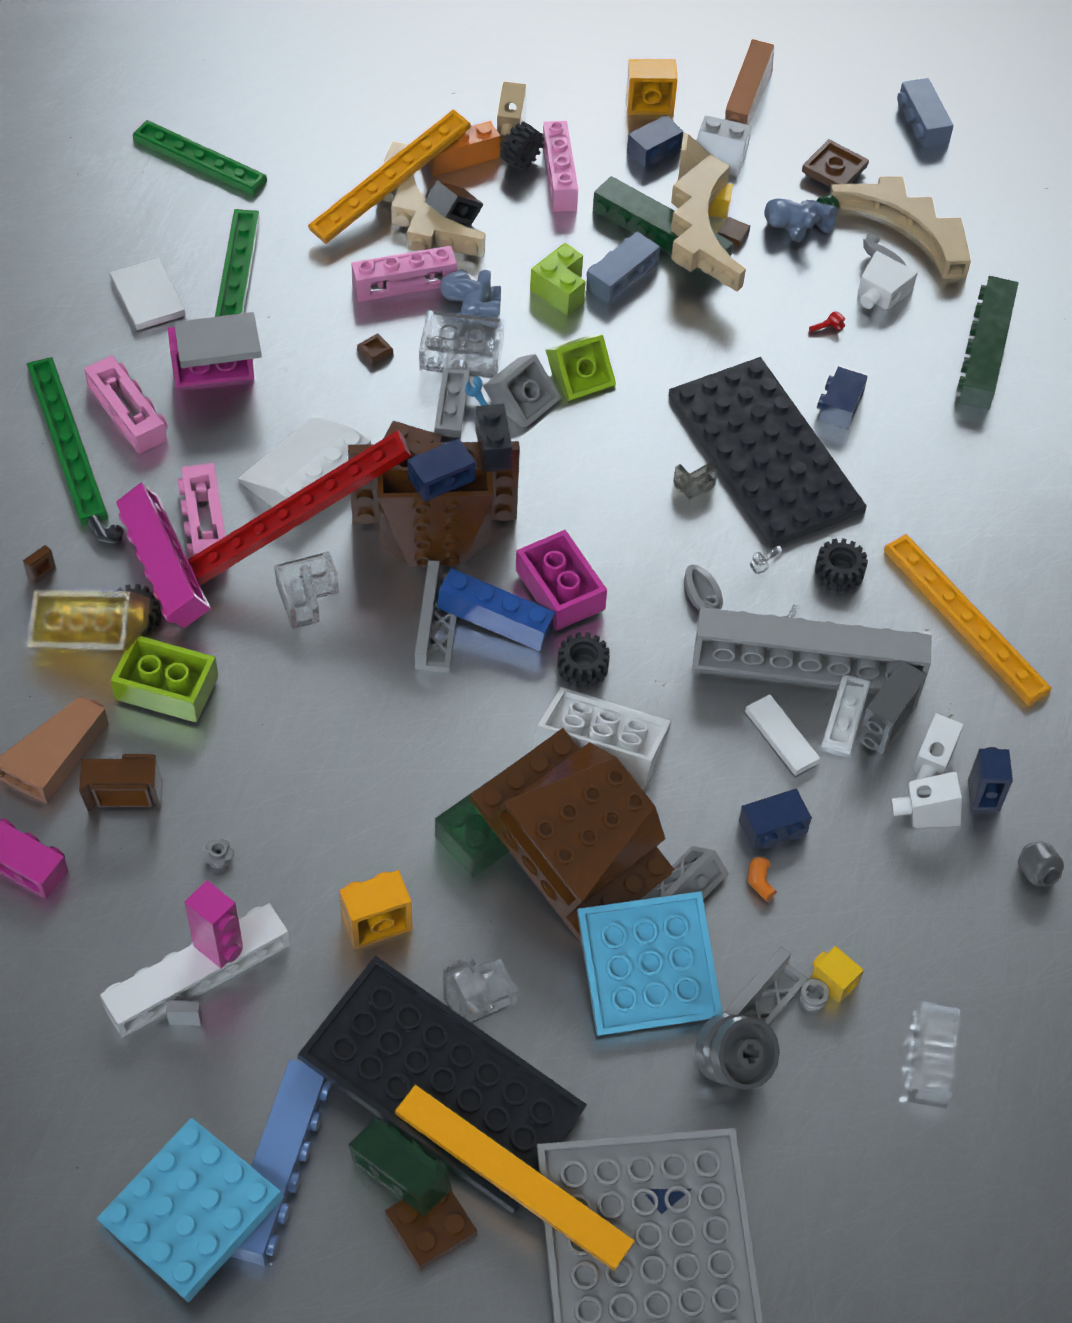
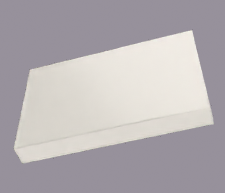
M159 258L110 272L111 279L136 331L186 316L185 309Z

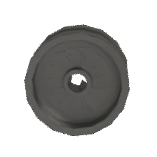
M723 1013L713 1016L707 1021L697 1036L695 1046L697 1065L703 1075L714 1083L738 1089L752 1090L763 1086L771 1079L778 1066L780 1054L778 1038L771 1026L761 1019Z

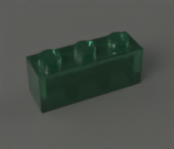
M375 1118L348 1144L353 1162L424 1217L452 1190L448 1175L450 1171L441 1160L437 1158L435 1160L431 1159L417 1142L407 1141L402 1137L398 1129L389 1124H384L378 1118Z

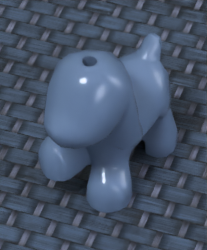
M774 198L766 203L764 209L767 223L774 228H783L789 231L791 239L797 242L803 240L807 228L812 229L813 225H816L826 234L830 233L835 227L838 214L836 206L822 204L814 200H802L801 203H797L790 199Z
M463 269L451 272L442 278L440 283L442 295L449 301L463 303L461 311L454 315L455 320L464 319L468 322H483L491 326H499L501 285L491 287V270L479 272L477 281L472 280L468 272Z

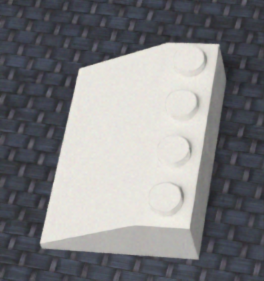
M313 416L238 478V482L274 507L348 461V445L371 444V440L351 426Z
M561 687L537 726L532 750L564 728L580 749L590 742L616 756L644 791L651 778L671 721Z

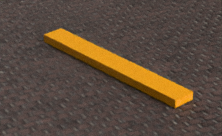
M452 109L309 223V230L325 244L329 243L471 128V123L455 109Z
M907 534L885 545L884 552L1027 706L1050 694L1052 687Z
M415 1085L395 1110V1114L614 1272L634 1245L635 1241L418 1086Z

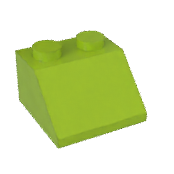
M591 334L545 349L552 375L567 400L570 401L617 385L603 334Z

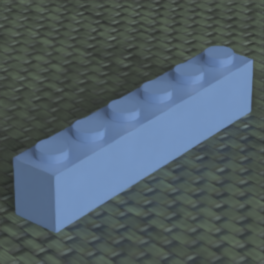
M289 1060L251 1166L279 1189L284 1198L231 1255V1257L263 1266L266 1265L268 1256H274L279 1243V1236L276 1235L280 1223L285 1224L290 1211V1204H287L290 1193H296L301 1179V1173L298 1170L301 1161L306 1162L309 1157L312 1143L308 1141L311 1132L317 1131L322 1117V1112L319 1109L322 1101H328L332 1089L331 1082L303 1062Z

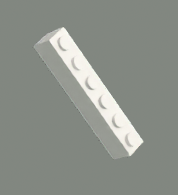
M268 903L263 907H255L246 916L239 919L243 942L242 952L235 961L228 962L222 969L198 951L192 942L189 947L179 952L168 954L161 962L152 967L140 969L133 977L122 983L112 984L105 992L100 994L104 1009L121 1038L165 1015L167 1001H190L290 946L288 930L271 904Z

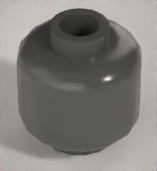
M1039 841L1029 843L1022 849L1018 859V866L1033 885L1047 887L1059 881L1064 869V862L1048 842Z

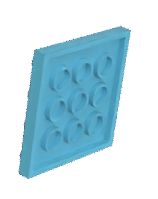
M702 891L580 908L577 910L597 1036L710 1020L713 1016L722 1014Z
M191 1117L96 1219L189 1303L284 1198V1195Z

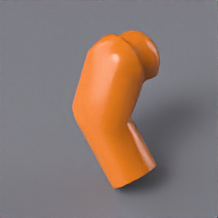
M755 857L749 863L747 881L768 902L777 893L766 881L767 869L770 868L771 864L765 857Z

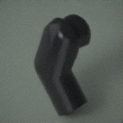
M98 515L90 516L86 521L97 541L116 544L123 538L124 530L120 525L115 527L113 524L106 528Z

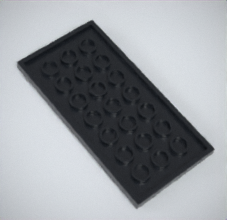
M762 357L669 389V398L770 548L865 513L867 505Z
M376 955L297 1056V1059L511 1213L519 1205L517 1201L395 1114V1110L416 1085L539 1172L537 1144L562 1142L587 1106L586 1103Z

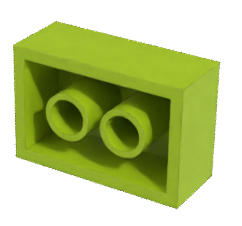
M133 634L110 680L114 698L121 702L197 723L218 679L216 657Z

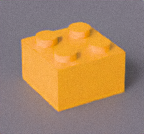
M628 58L625 92L627 115H674L678 84L676 59Z
M399 870L382 872L372 879L363 882H352L339 889L341 917L354 950L413 930L412 900Z

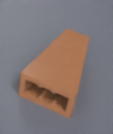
M752 38L725 108L726 120L746 125L750 124L773 73L775 44Z
M81 696L0 756V780L48 804L109 725L104 706L95 700L89 701Z

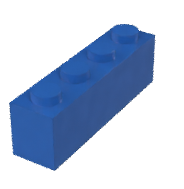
M453 568L450 569L439 589L437 608L537 651H541L551 632L555 616L554 611Z

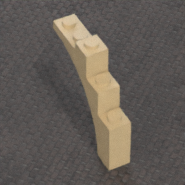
M392 141L383 164L408 144ZM414 175L382 199L393 202L391 205L392 224L409 227L407 231L408 250L421 251L451 246L454 252L478 257L484 256L486 232L468 228L445 218L425 203L426 199L417 187Z
M710 154L673 184L671 204L675 205L678 209L673 212L671 231L678 238L673 241L671 260L690 272L698 267L703 272L722 282L725 286L738 292L744 286L746 268L735 261L719 244L712 231L708 217L709 208L715 197L728 184L730 166Z
M879 176L878 183L831 185L830 194L838 200L840 205L838 210L866 213L889 221L915 237L929 251L938 266L942 279L967 278L972 260L962 218H937L932 196L908 197L903 176Z

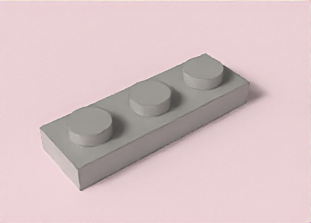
M443 368L434 433L461 438L467 399L465 386L470 379V370Z

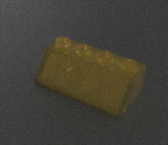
M34 590L27 647L127 651L147 628L150 598L126 591Z

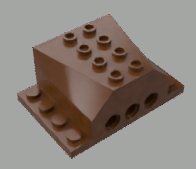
M511 441L512 470L483 472L478 442H462L476 462L475 481L424 502L408 479V459L413 458L419 453H425L437 448L443 443H406L411 457L350 493L352 524L379 523L380 545L407 566L427 567L428 560L439 561L440 566L465 565L491 542V520H517L519 441ZM374 444L348 445V460Z
M564 728L546 739L468 797L581 944L582 940L577 915L578 909L639 900L673 874L671 872L675 870L657 847L666 838L653 802L616 756L590 742L580 749Z

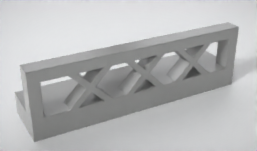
M428 560L415 648V669L450 672L457 616L448 613L441 617L435 611L438 602L439 583H443L447 574L440 573L439 561ZM442 626L448 632V635L438 641L432 635V632ZM436 650H439L445 656V661H428V657Z
M691 846L672 865L675 869L671 872L673 874L639 900L702 891L704 899L729 873L716 850Z
M781 946L723 1013L756 1019L766 1017L764 1022L770 1026L799 993L803 984L808 981V978L788 964L791 953ZM783 972L797 982L792 988H778L777 979ZM775 996L776 1007L773 1010L760 1011L758 1000L761 997Z

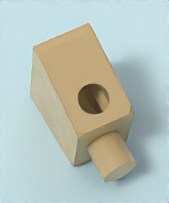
M503 81L497 110V131L500 134L501 142L506 141L505 136L511 133L510 129L512 127L516 129V124L525 122L527 114V84ZM510 103L516 106V110L509 109Z

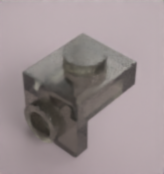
M710 462L689 473L679 464L675 466L674 485L679 492H683L690 500L703 492L707 493L713 489L716 484L718 468Z

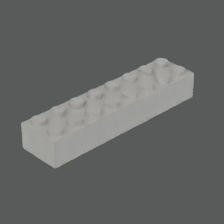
M700 607L692 668L840 686L843 675H850L871 681L869 689L879 691L901 660L928 674L931 665L932 635L919 632L895 631L889 628L878 629L861 625L836 624L830 621L820 622L803 618L778 617L772 614L761 615L746 611L736 612ZM848 680L846 683V685L864 687V685L858 684Z

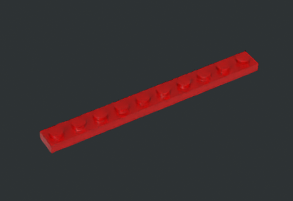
M398 430L189 558L188 561L199 585L214 578L411 457L404 436Z

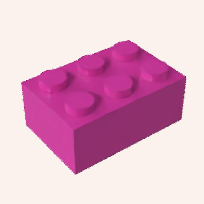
M175 327L168 328L175 387L255 379L253 359L181 368Z
M566 529L516 550L515 570L538 605L555 612L553 627L556 631L606 610L607 588Z

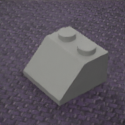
M704 115L696 141L709 154L730 166L728 178L737 179L748 150L751 126Z
M536 354L516 358L483 385L493 404L504 403L506 416L523 428L529 426L561 399L560 394Z

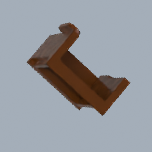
M123 754L122 759H81L79 792L88 812L96 805L98 807H153V804H157L158 809H161L163 780L156 761V755Z

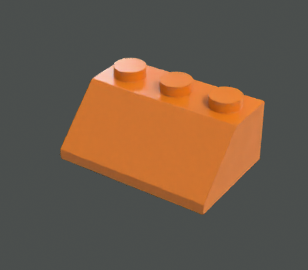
M491 120L472 125L467 132L429 161L426 167L432 177H436L500 158V134Z

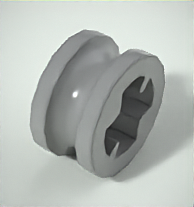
M811 979L806 981L799 995L801 1005L809 1011H820L827 1004L829 989L821 980ZM816 991L820 993L819 998L810 999L808 997L809 993L813 994Z

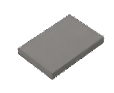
M254 312L174 322L181 368L262 358Z

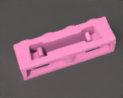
M567 120L544 121V141L542 143L544 144L543 152L553 212L577 211L579 187Z
M451 246L351 262L352 285L358 302L440 288L441 280L427 282L425 275L430 274L431 280L434 279V274L442 273L444 277L451 272L457 271V262ZM383 282L386 283V289L371 291V285L377 284L379 289L383 288Z
M111 355L84 368L87 386L138 454L167 441L165 430L168 429L165 418L162 414L157 415L152 401L149 397L145 398L142 395L137 381H132L129 378L128 371L123 363L119 364ZM117 385L121 389L122 397L136 414L133 416L134 423L130 419V412L116 395L119 392Z
M214 463L181 467L183 478L177 479L179 494H185L186 499L180 501L182 515L189 518V521L184 522L185 536L192 539V543H187L189 558L225 537ZM196 495L198 502L209 500L213 531H202L203 539Z

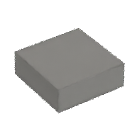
M184 1000L167 1001L166 1014L169 1025L201 1026L202 1011L200 1002Z

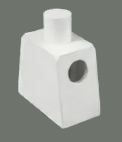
M876 251L860 280L858 294L861 296V305L867 309H871L875 304L884 309H890L914 290L918 272Z
M935 713L913 771L917 773L915 780L945 774L964 724Z
M957 772L910 781L908 783V796L891 798L893 816L910 814L912 826L915 828L961 826L962 796Z

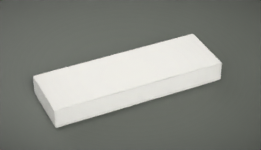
M850 675L842 676L822 747L850 754L871 681ZM848 680L851 682L864 685V687L846 685V683Z
M770 694L746 706V714L795 776L819 764L820 757Z

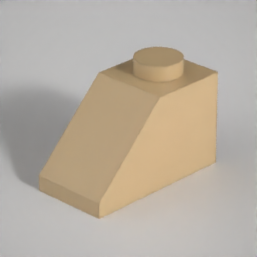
M683 133L678 180L710 155L689 133Z

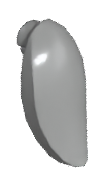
M869 233L866 239H863V248L870 257H873L874 253L878 251L907 266L900 256L878 244L880 241L879 236Z
M692 564L687 566L684 584L691 603L698 610H700V607L718 608L721 610L723 607V597L714 577L698 565Z

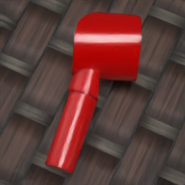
M833 311L827 320L809 326V331L814 332L832 326L836 331H840L846 326L843 322L846 318L840 312Z

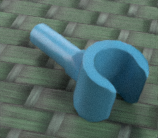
M475 376L473 380L475 387L467 381L465 386L466 394L475 397L481 406L488 405L481 392L483 386L482 379Z

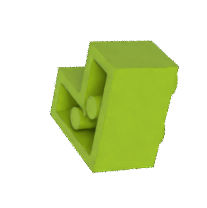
M564 242L531 268L530 290L568 316L582 305L585 300L586 281L581 278L584 254Z

